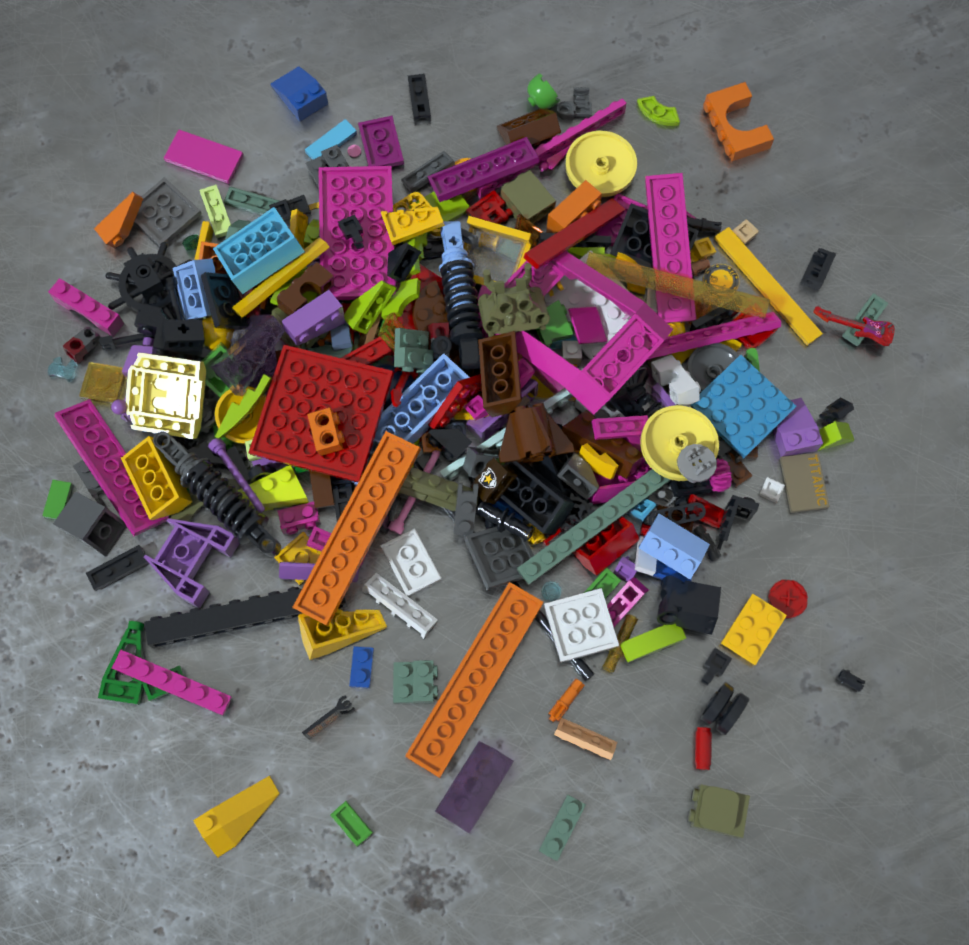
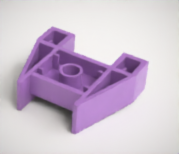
M168 518L167 522L174 529L155 559L147 555L144 558L181 599L200 608L210 591L193 580L197 571L212 548L231 558L240 543L231 532L219 526Z

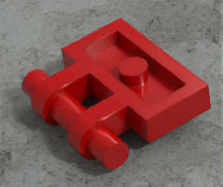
M495 190L466 209L468 216L496 224L506 222L513 212L510 208L503 211L502 208L505 206V201ZM496 213L498 216L491 220L489 217Z

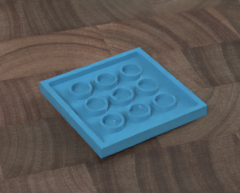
M742 355L735 359L699 394L700 401L690 404L691 408L701 412L711 421L717 434L743 458L796 408V405Z

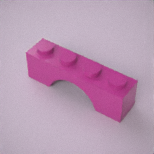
M61 278L48 291L56 303L68 310L72 309L80 313L109 336L112 335L114 337L124 325L119 314Z

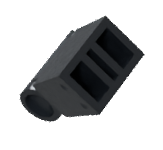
M674 576L664 577L661 586L662 601L658 606L657 612L658 623L662 625L676 624L678 627L712 635L719 614L721 587L691 581L682 582Z

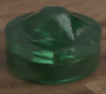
M194 234L186 237L182 242L185 250L197 249L199 236Z

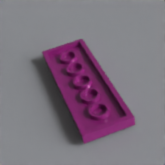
M525 137L427 177L440 203L540 163L528 138Z

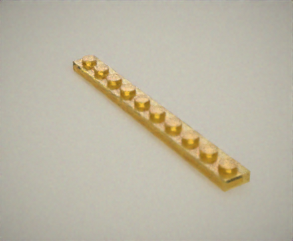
M589 252L586 261L588 266L608 278L763 319L767 314L770 299Z

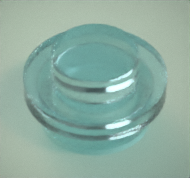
M554 581L546 582L542 587V596L548 601H555L561 595V587Z

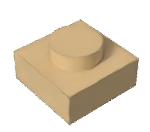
M747 219L733 230L744 245L759 233Z

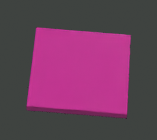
M597 307L568 309L579 344L607 342Z

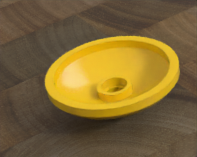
M237 386L229 389L220 397L215 408V421L218 429L231 403L236 402L240 404L247 389L256 390V388ZM265 395L249 414V417L245 418L235 429L225 436L226 438L237 443L253 440L266 400Z

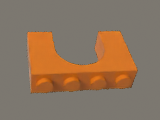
M746 82L707 94L703 103L705 112L710 116L712 126L717 130L719 140L725 146V153L727 156H730L732 161L768 150L774 141L767 125L749 131H740L733 128L726 119V115L730 112L749 106L752 94Z

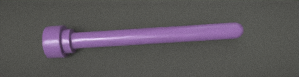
M221 438L213 439L208 445L211 452L220 456L257 511L260 513L264 512L265 507L226 453V445Z

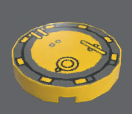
M715 264L705 271L702 282L703 288L713 298L727 299L737 291L739 276L731 266Z

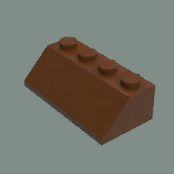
M515 331L478 340L483 408L491 417L511 413L522 401Z

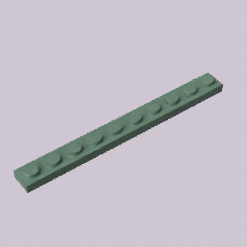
M651 469L519 566L517 571L526 583L530 585L671 479L665 478Z

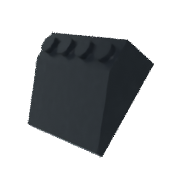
M631 203L610 255L617 257L618 252L623 253L635 260L640 267L653 272L648 210ZM688 226L691 252L699 231Z

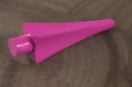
M571 145L541 159L540 171L552 170L567 154Z

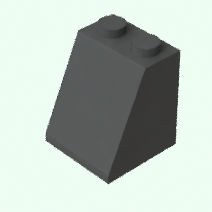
M78 492L73 494L53 523L63 532L105 557L126 528L124 521L108 508Z

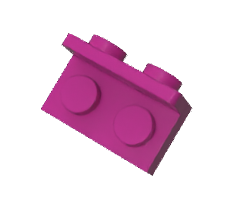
M314 501L277 511L283 534L293 535L298 533V530H312L314 526L321 525Z

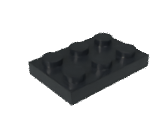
M203 273L201 279L214 327L223 329L247 328L246 316H239L232 308L241 301L237 286L229 275Z

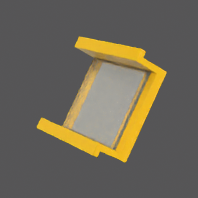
M469 216L467 224L470 227L468 232L478 237V244L471 246L465 242L463 248L467 251L468 258L474 263L473 279L476 284L484 285L483 271L488 269L490 270V277L494 282L504 280L505 284L526 262L523 257L526 252L531 250L533 244L531 240L532 234Z

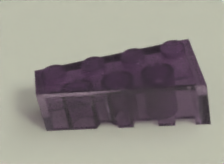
M273 315L264 316L210 367L234 395L243 396L246 388L256 377L255 374L263 366L266 357L274 349L285 329Z

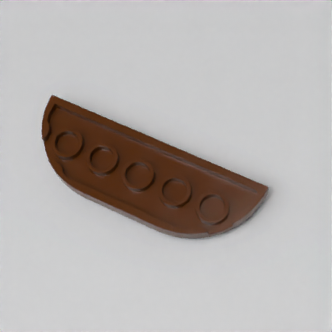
M436 280L425 286L421 290L419 298L415 301L412 316L416 330L427 331V325L431 323L448 322L446 304ZM428 335V350H430L431 344ZM451 347L448 358L460 368L459 350ZM474 369L462 370L469 377L476 376Z

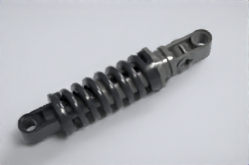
M165 431L155 434L153 443L175 466V472L182 476L180 484L183 487L189 488L191 494L196 495L198 501L203 502L204 507L210 509L211 514L217 516L218 521L224 523L226 529L231 530V533L238 539L241 545L252 542L261 552L269 557H275L280 553L281 544L265 529L269 518L262 513L256 514V507L249 506V500L242 499V493L235 492V486L228 485V479L221 478L222 474L220 471H214L215 467L208 458L199 459L195 452L190 453L181 443ZM168 439L167 444L162 446V442ZM273 542V548L267 551V544Z

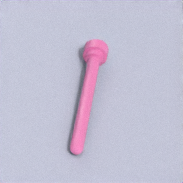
M438 450L433 451L423 471L431 473L440 456ZM408 497L397 519L390 522L389 530L402 535L405 529L404 521L417 498Z

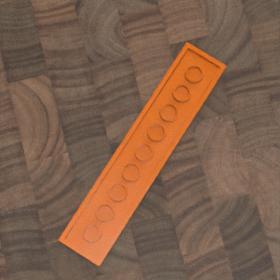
M385 431L292 608L329 626L420 453L421 448Z
M511 582L508 583L405 757L441 778L544 604L543 601Z

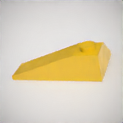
M337 609L329 626L304 613L298 615L302 642L310 660L328 655L387 628L380 610L343 611V609Z
M268 776L215 806L193 821L204 841L219 858L240 843L241 839L279 796L280 792L271 777Z

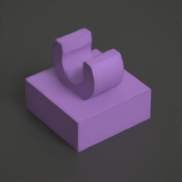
M629 556L622 557L613 572L627 582L637 572L635 564L628 560Z

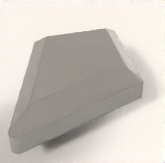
M664 485L651 494L648 500L655 502L656 506L668 507L678 497H674L671 486Z

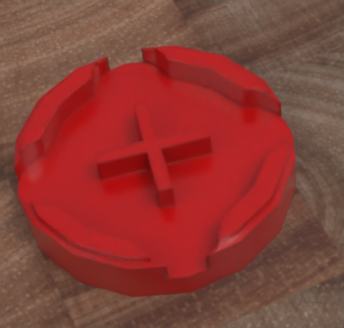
M784 579L776 582L769 590L767 597L770 605L787 615L785 619L801 615L808 604L806 590L800 583L794 580Z

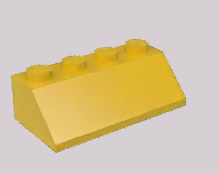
M148 436L121 457V460L149 519L155 520L179 513L193 501L186 487L180 484L181 477L175 472V466L154 445V437Z

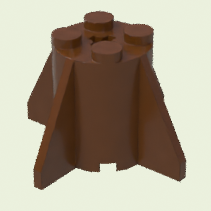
M538 403L529 408H526L524 405L514 408L515 412L509 414L499 452L500 463L523 461V463L531 466L534 462L543 461V457L549 455V458L555 455L573 453L575 451L572 442L548 414L544 403Z

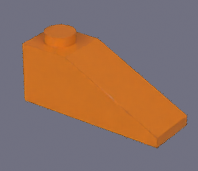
M132 192L94 228L107 245L116 248L123 244L131 231L143 202L142 196Z

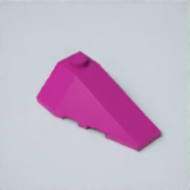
M642 463L638 471L627 479L616 473L613 479H608L593 472L599 488L589 498L590 503L594 505L608 502L652 468L648 464Z

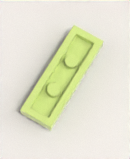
M217 185L199 190L216 238L226 236L231 223Z

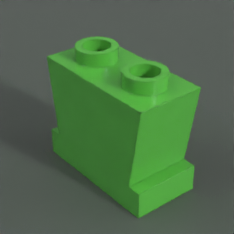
M559 300L547 307L550 320L546 324V329L541 330L540 327L535 329L540 342L547 347H550L553 342L570 339L573 336V324L571 321L568 322L566 318L567 310Z

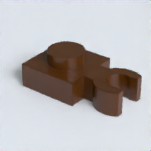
M729 452L727 457L730 459L728 466H730V472L732 473L731 482L737 488L749 480L752 474L741 461L736 464L734 455Z

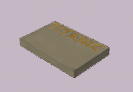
M819 453L780 457L790 513L828 509L830 506Z

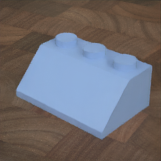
M193 260L174 267L173 272L178 283L177 290L184 320H203L210 317L211 312L201 275L205 272L215 273L213 260Z
M658 514L638 547L691 579L710 544L663 515Z

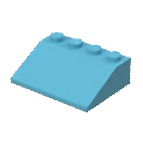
M275 207L213 248L229 277L242 294L305 252Z

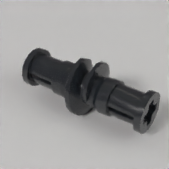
M482 501L479 504L476 515H482L489 519L490 522L498 524L497 530L500 533L507 529L510 533L523 538V541L526 543L531 539L535 527H529L522 523L521 520L514 518L516 512L508 515L509 508H506L503 512L501 509L495 508Z

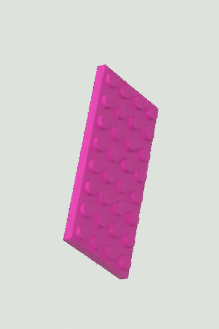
M391 166L319 167V237L329 245V248L320 255V265L334 275V286L329 290L337 300H356L381 280L395 286V280L387 276L388 253L394 250V245L391 243L380 212H393ZM352 215L356 216L363 228V233L360 235L363 239L364 247L358 250L352 238L346 240L338 226V221Z

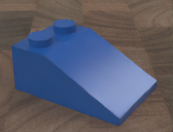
M300 66L270 83L299 122L328 105L326 91L315 78Z

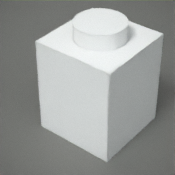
M563 341L561 357L569 363L577 364V367H580L582 359L581 344L578 341Z

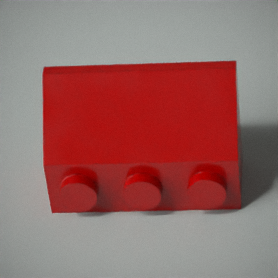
M620 517L574 551L573 554L586 569L597 576L640 539L633 523L624 517Z

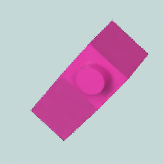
M636 577L630 579L607 604L613 627L649 591Z

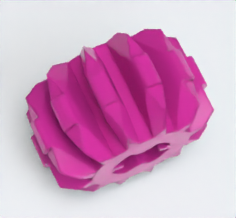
M716 459V470L713 476L709 478L714 492H721L731 487L732 473L726 460Z

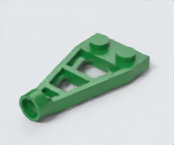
M129 621L128 627L103 675L98 699L135 705L140 704L143 691L142 681L135 678L130 682L118 681L115 678L117 671L112 669V666L120 650L124 651L127 644H134L136 646L135 656L143 659L144 623Z

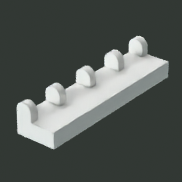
M375 573L364 584L363 593L366 594L368 592L376 598V603H382L392 611L391 614L393 616L398 615L406 621L407 626L419 631L423 639L437 623L438 619L378 573Z

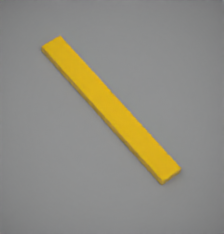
M730 227L714 237L718 245L807 346L822 336L823 333Z

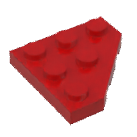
M481 374L456 382L428 424L433 430L445 427L457 413L465 409L464 406L482 393Z

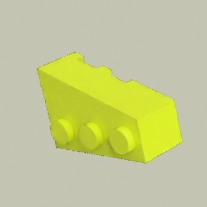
M291 465L249 484L265 507L264 511L309 503ZM239 489L238 492H241L243 495L242 499L249 500L243 489Z

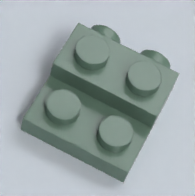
M395 328L394 367L402 368L404 372H414V369H416V373H424L433 364V351L428 350L429 332Z
M433 660L394 662L393 703H434V698H438V685H434V677H438V665H434Z

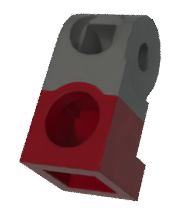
M449 322L427 325L430 344L438 336L449 338ZM433 352V359H438L441 356Z
M86 327L62 346L66 355L79 364L83 361V356L99 344L101 337L90 327Z

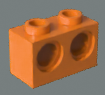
M326 408L307 414L316 451L322 456L342 450V443L345 440L342 431L338 430L337 425L340 424L337 412L334 413L331 408ZM328 418V424L322 426L321 422ZM328 437H334L332 443L326 444Z

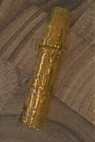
M626 615L617 635L619 647L608 650L609 654L602 666L606 671L614 673L619 659L623 657L624 653L620 643L629 640L638 621L635 616Z

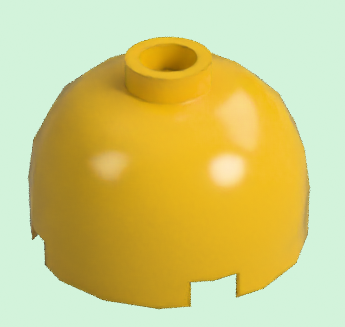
M212 316L202 320L204 345L208 346L210 350H213L220 342L227 348H230V344H234V329L215 328Z

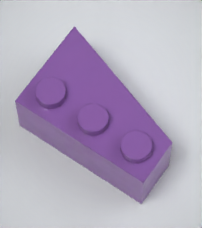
M328 290L283 319V328L298 346L345 324L343 307L331 291Z

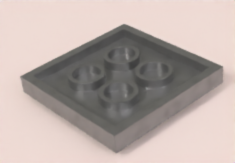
M164 177L142 195L143 202L134 223L160 247L162 242L169 243L202 213L200 209Z

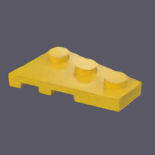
M438 207L417 208L414 211L397 210V212L390 213L380 211L392 245L445 226Z

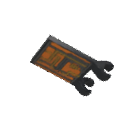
M342 696L339 698L335 708L305 729L302 734L310 740L340 716L352 714L355 708L353 707L349 710L352 707V703L349 700L342 703L347 698Z

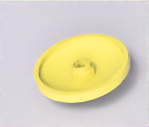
M592 131L580 136L571 144L566 155V173L576 188L587 180L602 193L601 197H609L619 194L631 184L637 169V157L630 143L620 135L608 131Z
M675 405L658 410L647 420L641 433L640 446L647 464L656 473L671 480L688 481L680 473L677 466V458L681 450L686 446L692 444L703 445L714 453L715 458L719 451L718 435L711 421L701 412L687 406Z

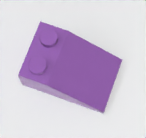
M802 398L791 400L796 405V408L772 430L780 457L818 451L823 444L818 426Z

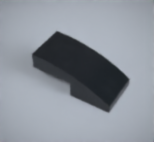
M305 195L290 200L284 199L269 205L270 209L276 208L284 221L291 219V210L298 209L305 215L311 213Z

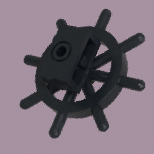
M166 242L160 244L157 254L144 255V253L137 255L134 248L129 247L127 253L131 259L123 263L125 267L121 274L112 272L105 274L107 279L119 281L118 287L121 295L120 298L109 303L108 308L114 310L126 303L132 310L138 312L134 322L135 327L138 326L142 304L160 307L161 312H164L168 320L175 319L170 309L172 307L170 295L168 294L163 298L160 293L161 291H166L163 282L165 278L174 277V267L193 260L188 259L176 266L172 260L165 257L168 247ZM161 266L169 269L167 272L163 274H160L159 272ZM129 284L138 287L130 292L128 291ZM141 294L143 296L141 303L133 299ZM154 296L157 303L149 304L150 298Z

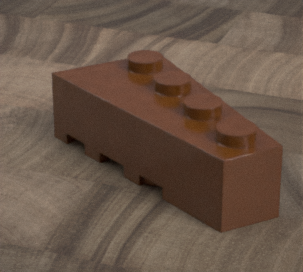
M585 410L562 426L561 430L572 442L575 452L579 453L581 446L588 443L599 455L607 453L619 465L616 474L627 479L638 471L644 458L643 454L623 438L595 440L592 420L598 418L588 410Z

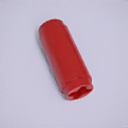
M697 727L695 738L696 769L710 770L712 760L711 728Z

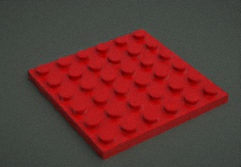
M283 345L248 453L260 458L358 483L367 464L394 372ZM331 408L339 416L340 424L337 426L338 430L342 431L345 442L342 443V450L321 456L316 451L307 414ZM324 419L321 422V425L324 426L328 424L329 419ZM328 437L326 444L332 443L334 437Z

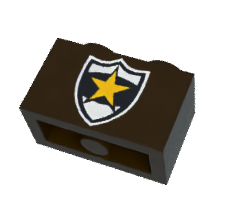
M493 457L486 464L481 474L475 478L474 483L470 487L473 489V485L478 484L477 495L482 501L495 504L518 474L507 462L500 463L499 458Z

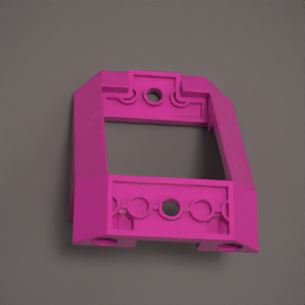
M565 251L539 269H535L532 266V279L529 287L540 288L545 296L565 275L570 280L577 279L612 301L625 314L622 318L624 321L629 317L631 318L582 370H579L525 331L516 332L518 361L524 358L535 370L533 375L554 395L565 388L594 415L665 341L673 329L644 301ZM524 262L505 282V288L516 286V278L523 277L525 274L524 265L529 262ZM619 351L627 353L628 358L626 361L622 362L618 359L617 354Z

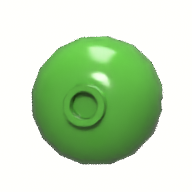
M538 73L529 82L527 87L529 98L527 100L533 107L538 106L540 109H550L560 99L556 98L558 95L548 81L540 79L543 76Z

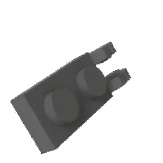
M81 460L73 465L91 496L95 498L97 503L105 506L104 501L99 496L104 491L85 462Z

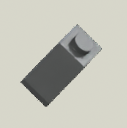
M576 453L568 459L557 477L586 500L599 488L590 464Z

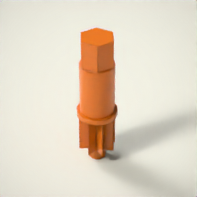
M574 679L548 713L550 714L549 720L554 722L562 718L569 709L568 707L585 686L581 681Z

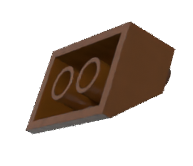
M537 109L497 125V129L506 145L527 137L531 145L536 146L541 143L540 141L545 139L551 140L561 133L556 112L549 109Z

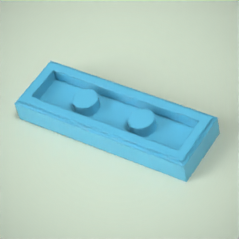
M345 119L305 149V153L313 160L322 156L321 151L336 144L338 147L342 146L357 134V130Z

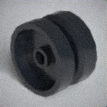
M724 682L719 690L713 694L700 718L707 724H712L720 717L716 723V730L724 736L734 726L750 699L740 692L730 701L734 693V687L727 682Z

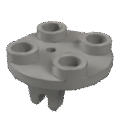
M700 444L686 446L681 450L677 458V466L680 473L691 483L708 480L716 470L717 460L714 453L709 448Z

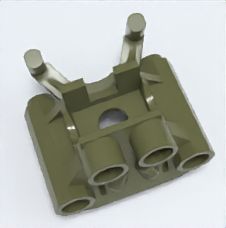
M530 263L524 265L525 274L522 278H516V286L511 288L504 287V280L494 282L490 277V270L485 269L483 271L484 285L492 293L480 296L478 305L483 328L489 337L494 336V334L532 330L539 327L541 330L546 329L550 315L543 292L538 287H528L532 279V266Z

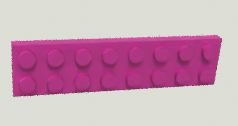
M683 173L645 176L657 314L666 323L695 321L696 312Z
M90 399L55 413L56 420L133 537L167 521L169 516L155 520L149 519L121 460V457L126 452Z

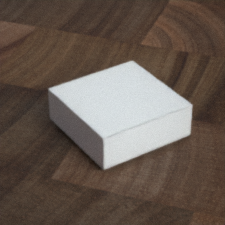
M767 477L759 496L777 503L785 485Z

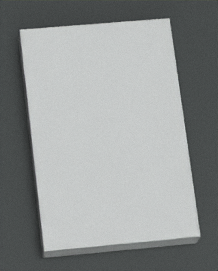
M415 528L380 545L406 596L409 597L442 580Z

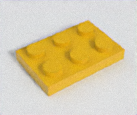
M751 594L720 644L755 666L787 615L755 594Z

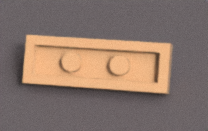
M564 718L560 719L554 734L562 740L569 741L609 760L612 759L617 746L616 741Z

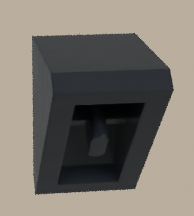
M408 243L388 253L387 276L400 283L405 281L421 251Z

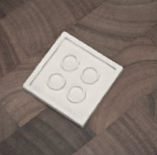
M602 588L544 604L560 663L619 647Z

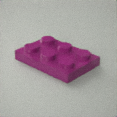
M393 116L358 123L368 166L394 167L404 164Z

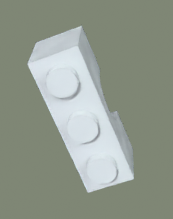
M668 355L651 362L652 377L661 386L669 384L670 398L675 405L687 406L700 401L699 392H701L699 383L695 382L691 378L690 373L684 370L679 360H676L672 355Z

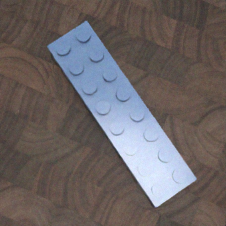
M444 353L402 393L399 407H394L391 404L382 413L366 467L385 431L414 444L430 428L429 422L456 382L469 378Z

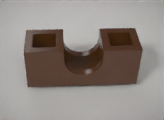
M318 262L313 266H309L302 276L295 278L286 290H282L278 294V308L288 316L307 304V299L302 296L305 292L312 291L320 296L334 286V275Z

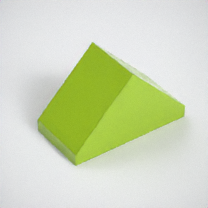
M835 421L819 429L823 444L818 451L853 442L855 439L849 424Z

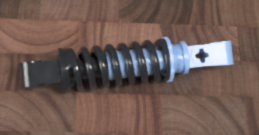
M445 221V226L440 227L444 253L442 254L443 263L439 265V272L441 273L442 286L444 287L443 294L445 295L444 301L450 331L449 340L451 341L452 348L459 350L461 370L480 369L478 340L485 338V335L482 333L481 316L478 314L480 310L477 305L476 282L473 279L474 263L468 258V253L463 248L460 221Z

